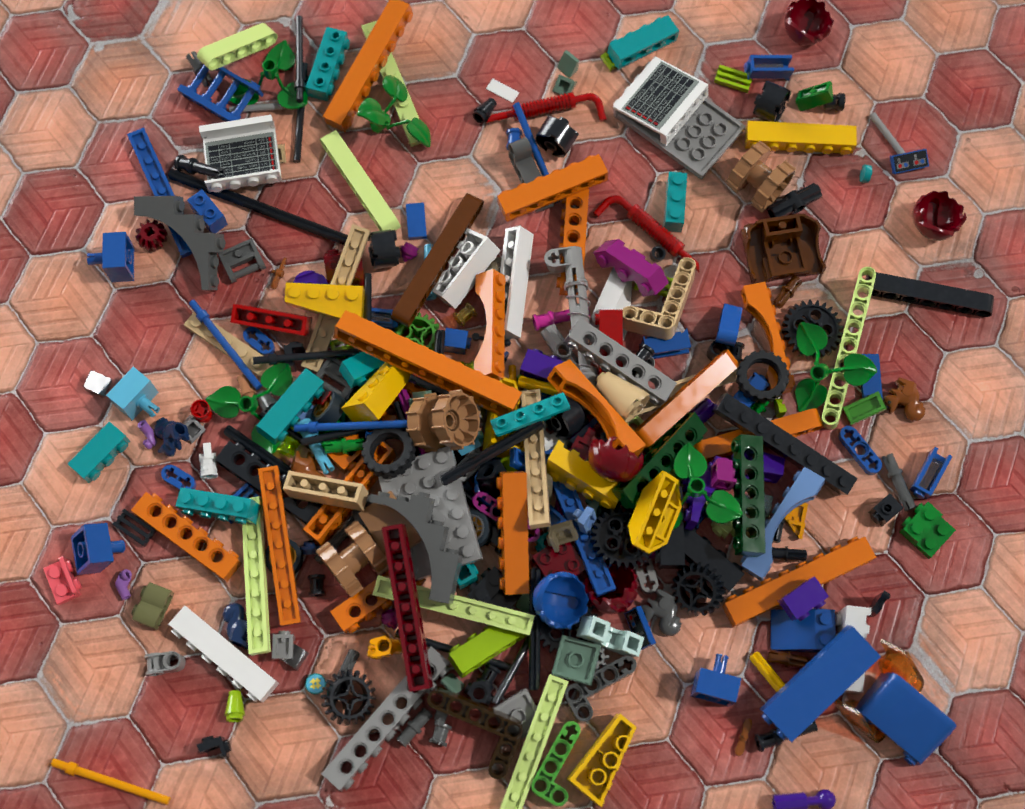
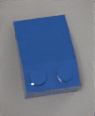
M784 609L770 610V649L776 651L819 653L835 637V610L811 609L808 611L810 615L802 621L798 619L791 621Z

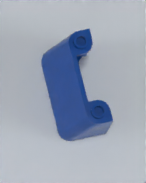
M893 672L880 674L852 711L857 715L856 719L860 723L876 726L903 749L904 760L912 766H920L957 727L953 720L902 677Z

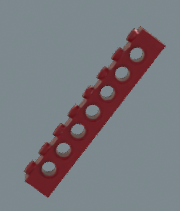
M406 524L382 527L409 692L429 689L434 686Z

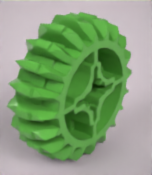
M419 312L410 327L399 323L394 333L402 336L409 329V335L406 338L425 346L424 340L432 334V339L426 347L434 350L435 331L440 327L438 323L434 324V318L429 319L427 314L421 317Z

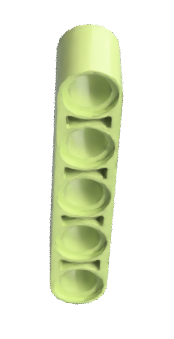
M261 23L204 46L199 50L197 58L209 70H216L272 46L277 41L278 35L265 23Z

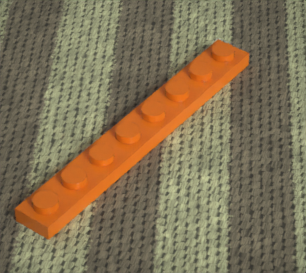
M276 465L259 468L258 473L280 626L301 623L279 467Z

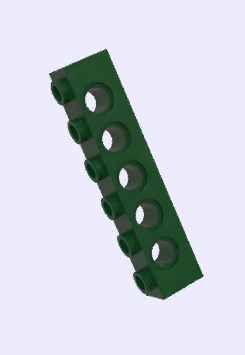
M695 412L684 415L644 455L643 466L633 479L618 483L614 487L612 492L625 509H635L643 488L661 471L669 473L674 469V460L684 445L690 443L694 446L703 439V435L708 429Z
M740 434L731 443L733 468L735 469L734 478L737 479V483L732 489L734 490V498L738 501L743 513L740 518L732 521L735 534L733 548L735 549V555L758 557L766 553L763 436ZM744 453L748 456L749 460L745 458ZM744 472L748 474L749 479L745 477ZM745 492L749 494V499L746 497ZM745 511L749 513L750 518L746 516ZM746 531L749 532L750 538L747 537Z

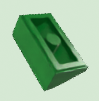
M828 81L798 91L795 102L799 110L805 111L832 102V82Z

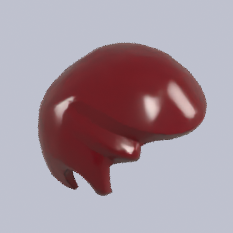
M798 0L796 2L793 1L786 9L784 22L786 32L791 40L799 45L810 46L821 42L830 34L834 20L831 18L830 12L825 10V2Z
M932 191L922 195L915 203L912 212L914 224L924 237L934 241H942L954 236V233L960 231V227L967 220L965 212L963 215L964 206L958 204L954 198H949L947 191Z
M616 436L610 437L606 442L602 439H593L588 450V460L591 468L601 478L609 482L622 483L633 479L640 472L644 462L643 453L637 458L635 453L629 451L627 445L620 450L614 449L612 443L618 439Z
M613 564L610 568L608 567V570L616 587L614 592L596 597L588 575L584 581L585 592L589 598L588 602L596 610L606 614L623 612L626 608L630 607L638 595V577L631 567L628 566L627 571H624L623 566H620L617 571L616 565Z

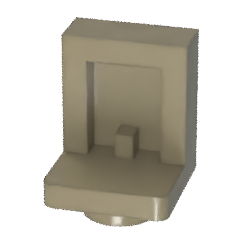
M572 520L551 525L549 527V535H546L547 543L557 553L559 552V545L578 540V533Z

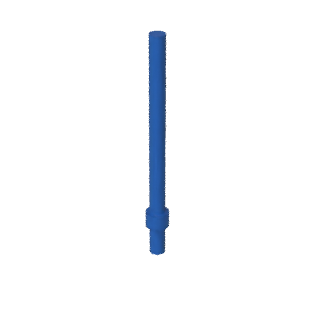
M515 103L513 105L524 134L530 142L541 175L546 176L549 174L524 112L520 103Z
M191 300L189 305L196 313L197 319L205 324L256 390L260 389L262 384L209 318L210 315L206 310H202L195 300Z
M407 420L318 423V421L308 424H294V432L309 433L336 430L408 428Z

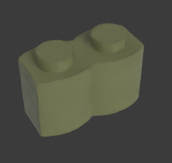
M149 582L141 591L140 597L142 598L140 603L136 604L132 610V620L158 630L174 593L169 589Z

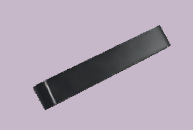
M876 272L872 296L979 317H990L993 313L994 296L991 294ZM866 275V280L872 279L871 276Z

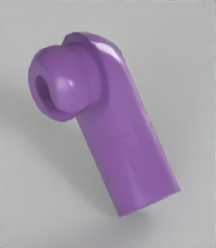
M128 569L121 571L115 581V587L122 600L131 597L127 587L130 583L132 572Z

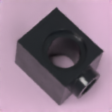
M500 459L489 460L480 466L476 480L483 491H500V489H497L496 479L500 477V472H507Z

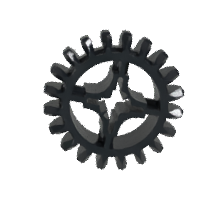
M692 562L689 564V567L685 565L682 570H678L677 576L673 578L675 584H672L671 588L676 591L672 593V596L678 597L675 601L676 604L682 603L681 610L685 607L688 608L687 614L694 611L695 616H698L700 612L703 616H706L707 612L713 613L715 611L714 608L718 609L720 607L719 602L724 601L722 595L726 593V590L721 587L725 585V582H719L722 575L716 576L714 574L717 571L716 568L710 571L709 564L703 568L702 562H699L697 566ZM690 575H700L697 581L686 579ZM707 580L710 582L712 588L708 587L706 583ZM700 584L699 587L701 588L700 590H702V591L697 594L698 591L696 590L697 588H695V587ZM685 590H687L690 593V598L687 596ZM699 598L712 599L707 603H697Z
M348 669L346 675L343 670H340V677L332 674L334 682L329 679L326 680V683L330 685L329 688L322 687L323 691H327V695H321L320 698L326 699L327 702L322 703L321 706L329 707L324 713L326 715L332 713L330 720L334 721L338 717L337 724H342L344 720L345 725L349 726L352 720V723L356 725L358 724L357 717L364 721L363 713L370 715L371 712L367 708L375 707L374 704L370 703V699H376V696H370V693L374 692L375 688H368L372 681L364 682L367 675L363 674L359 678L360 671L358 670L353 675L352 669ZM352 680L360 685L363 694H357L354 691ZM346 681L343 691L334 694L336 687L341 682ZM349 692V695L357 697L349 699L348 703L344 698H339L340 696L348 695ZM333 700L342 702L343 709H345L344 714L336 709ZM357 701H363L361 707L351 714L353 705Z

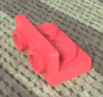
M63 556L59 558L60 561L43 568L58 605L81 596L79 589L82 588L79 579L75 578L72 572L75 571L72 561Z

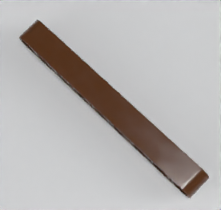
M469 193L465 194L391 314V320L410 327L441 274L449 264L450 258L457 251L459 242L465 238L466 235L464 233L466 229L471 228L482 210L484 200Z

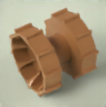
M759 141L752 145L741 157L736 166L731 170L732 172L726 182L727 186L736 193L745 188L749 183L754 186L757 192L751 200V205L763 213L768 206L772 205L780 197L785 188L790 184V181L796 174V168L785 160L774 170L770 169L765 165V162L771 154V148L762 141Z
M461 389L449 391V394L437 396V393L424 394V397L413 398V403L409 411L406 412L408 427L406 432H409L414 442V447L418 446L428 453L432 451L437 452L439 448L447 446L451 447V450H462L464 446L474 445V440L478 432L481 431L479 417L481 411H478L473 400L474 397L462 393Z
M356 520L344 529L352 544L338 554L328 542L316 550L321 560L351 598L363 589L359 580L355 577L358 571L368 564L379 576L388 570L387 558L367 531Z

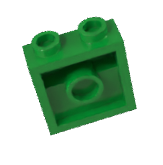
M927 502L924 505L920 503L913 511L916 514L912 518L908 516L901 524L903 528L899 533L930 559L956 529L942 518L943 514Z

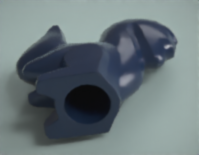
M164 417L156 421L154 426L155 436L163 439V444L159 448L158 453L173 457L176 453V448L178 450L182 449L180 440H190L187 426L181 422L168 421Z
M231 603L224 608L222 615L224 621L228 622V641L248 650L247 621L244 620L245 608L238 603Z

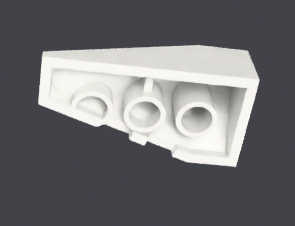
M614 267L591 316V325L597 329L598 325H595V314H598V309H623L626 306H631L632 281L622 282ZM623 329V341L627 334V330Z

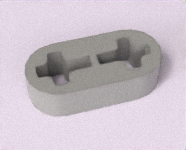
M648 559L647 562L643 561L644 564H648L646 574H644L642 568H638L637 564L634 571L638 577L637 580L641 591L645 594H653L658 588V580L653 564ZM645 577H648L650 583H654L652 590L644 587L646 584Z

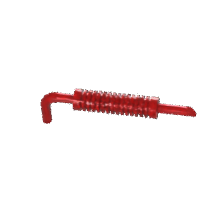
M570 92L560 96L557 95V97H550V99L547 97L546 99L543 98V100H536V102L535 100L529 101V104L526 102L521 105L527 119L531 118V116L533 118L538 115H545V113L559 112L562 109L576 108V103L592 101L596 105L599 120H607L601 98L593 93L574 96V93ZM512 105V110L492 114L487 123L512 117L515 121H519Z
M612 195L607 197L593 212L595 216L599 217L609 205L613 203L620 204L628 211L626 216L643 229L646 234L651 236L652 239L654 238L674 258L678 255L681 258H692L696 262L695 270L699 272V262L683 250L685 244L677 239V237H674L671 232L666 230L663 225H660L643 208L641 209L638 204L632 206L623 197Z

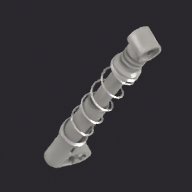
M570 246L547 251L544 256L547 269L552 273L565 272L566 275L564 290L568 293V296L565 298L569 302L570 313L567 315H570L571 329L579 318L591 324L592 318L589 316L588 310L590 301L587 299L586 292L589 286L584 275L582 248ZM562 256H564V264L560 263ZM574 274H576L577 281H574ZM583 338V341L586 345H589L591 343H588L587 338ZM578 351L579 364L575 365L579 366V370L597 389L596 379L598 377V370L591 366V362ZM581 406L584 413L592 415L584 406Z

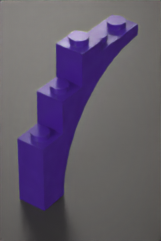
M763 452L764 481L777 483L783 476L785 458ZM744 453L745 458L749 460L748 456ZM716 456L712 462L708 463L706 472L703 476L699 477L705 482L704 490L707 491L708 497L714 491L719 490L711 488V466L717 458H722ZM744 472L745 477L749 479L748 474ZM689 478L681 479V484H684L682 492L687 493L690 482ZM703 495L698 498L689 496L686 500L688 509L685 510L683 520L685 521L684 529L692 531L699 522L701 510L706 502Z

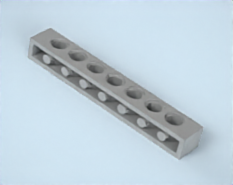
M430 647L427 651L430 667L435 670L432 680L433 686L436 687L437 684L435 682L438 678L441 677L443 679L450 671L448 668L450 662L433 647ZM405 676L321 774L339 791L342 792L343 789L347 791L355 782L353 780L357 773L362 774L369 765L367 761L372 756L375 758L383 748L380 746L385 740L389 742L394 737L396 727L399 724L403 726L410 717L408 713L413 708L416 710L422 704L423 700L421 698L426 692L429 694L432 688L420 690L418 693L409 692L407 676ZM402 698L406 699L408 702L406 708L398 709L396 706L397 701ZM387 714H391L394 717V721L390 725L383 724V718ZM373 730L380 732V738L377 741L369 739V734ZM359 746L366 748V754L363 757H357L355 754ZM346 762L352 764V770L348 774L342 772V765Z

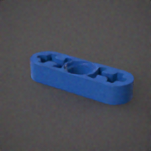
M843 427L838 434L840 442L866 474H877L882 468V462L854 427ZM850 432L852 434L850 438L844 437L846 433ZM855 440H857V442L854 443L853 446L850 445L852 442H854ZM862 446L865 449V454L858 455L855 447ZM867 455L870 456L868 460L866 459L865 461H863V459H865ZM870 463L876 464L875 469L868 467Z

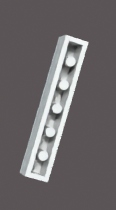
M522 226L511 227L505 230L500 273L505 275L506 281L505 340L521 338L534 236L533 233Z
M185 605L169 623L173 628L171 632L179 639L182 636L187 639V646L193 651L199 649L203 653L201 657L209 664L212 661L217 664L216 670L225 677L229 674L233 678L231 682L240 690L242 687L249 691L247 696L253 701L257 702L259 699L261 702H264L278 686L279 683Z

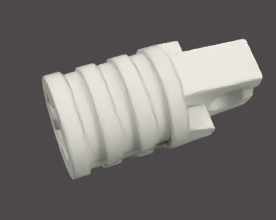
M203 443V454H199L201 479H214L218 477L217 462L215 460L217 455L212 453L211 443Z

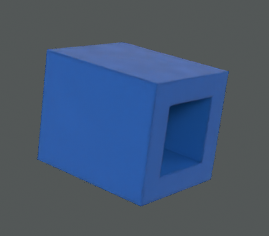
M446 328L444 352L466 355V350L470 349L472 338H469L468 331Z

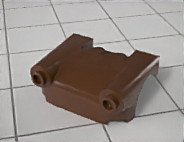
M794 214L762 219L754 224L745 225L741 230L751 284L770 282L774 278L805 274V276L823 274L826 264L822 260L819 249V232L821 229L819 221L806 214Z

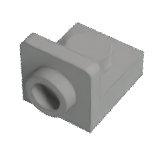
M278 631V634H273V660H293L294 634H290V631Z

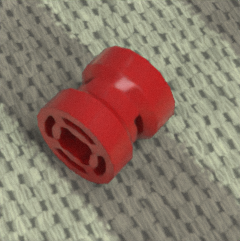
M200 399L192 403L190 411L199 423H207L212 419L213 411L208 402Z

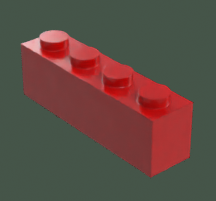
M233 304L230 323L309 336L312 317Z
M598 309V314H595V325H598V330L623 346V310ZM604 349L599 350L601 355L607 356ZM616 360L617 366L623 367V363L620 360ZM598 364V376H599L602 372L606 373L605 371H603V370L599 367V366H600L599 364Z

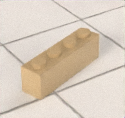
M288 471L283 490L290 498L359 511L364 510L369 494L364 485L360 483Z

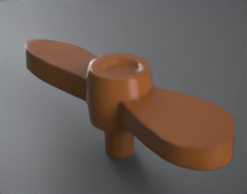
M285 257L279 269H272L271 273L275 274L271 283V289L275 290L280 278L284 276L283 269L287 262Z
M749 718L743 723L742 733L739 735L740 740L735 747V754L737 756H741L744 753L745 742L748 740V733L752 728L753 723Z

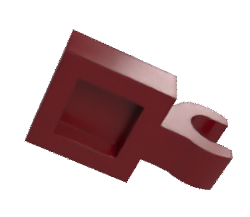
M589 427L583 438L577 436L569 451L571 452L572 449L580 453V458L586 461L591 445L590 441L596 430Z

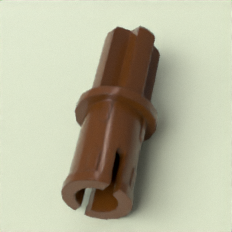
M792 276L789 282L782 286L781 292L773 301V305L777 308H782L789 298H793L794 292L802 284V280L798 276Z
M770 649L767 662L785 665V667L789 665L803 668L809 662V658L791 654L790 651L786 653Z

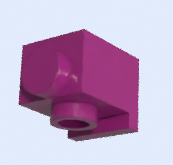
M717 458L711 466V488L730 491L737 483V479L734 478L733 460Z

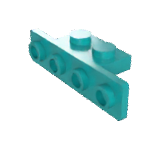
M562 392L494 418L490 422L496 437L570 410V405L565 394Z

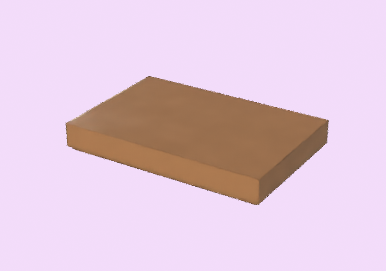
M391 490L387 492L390 494L389 498L397 499ZM372 503L358 513L385 557L386 551L382 527L406 524L410 549L422 541L414 526L390 506Z

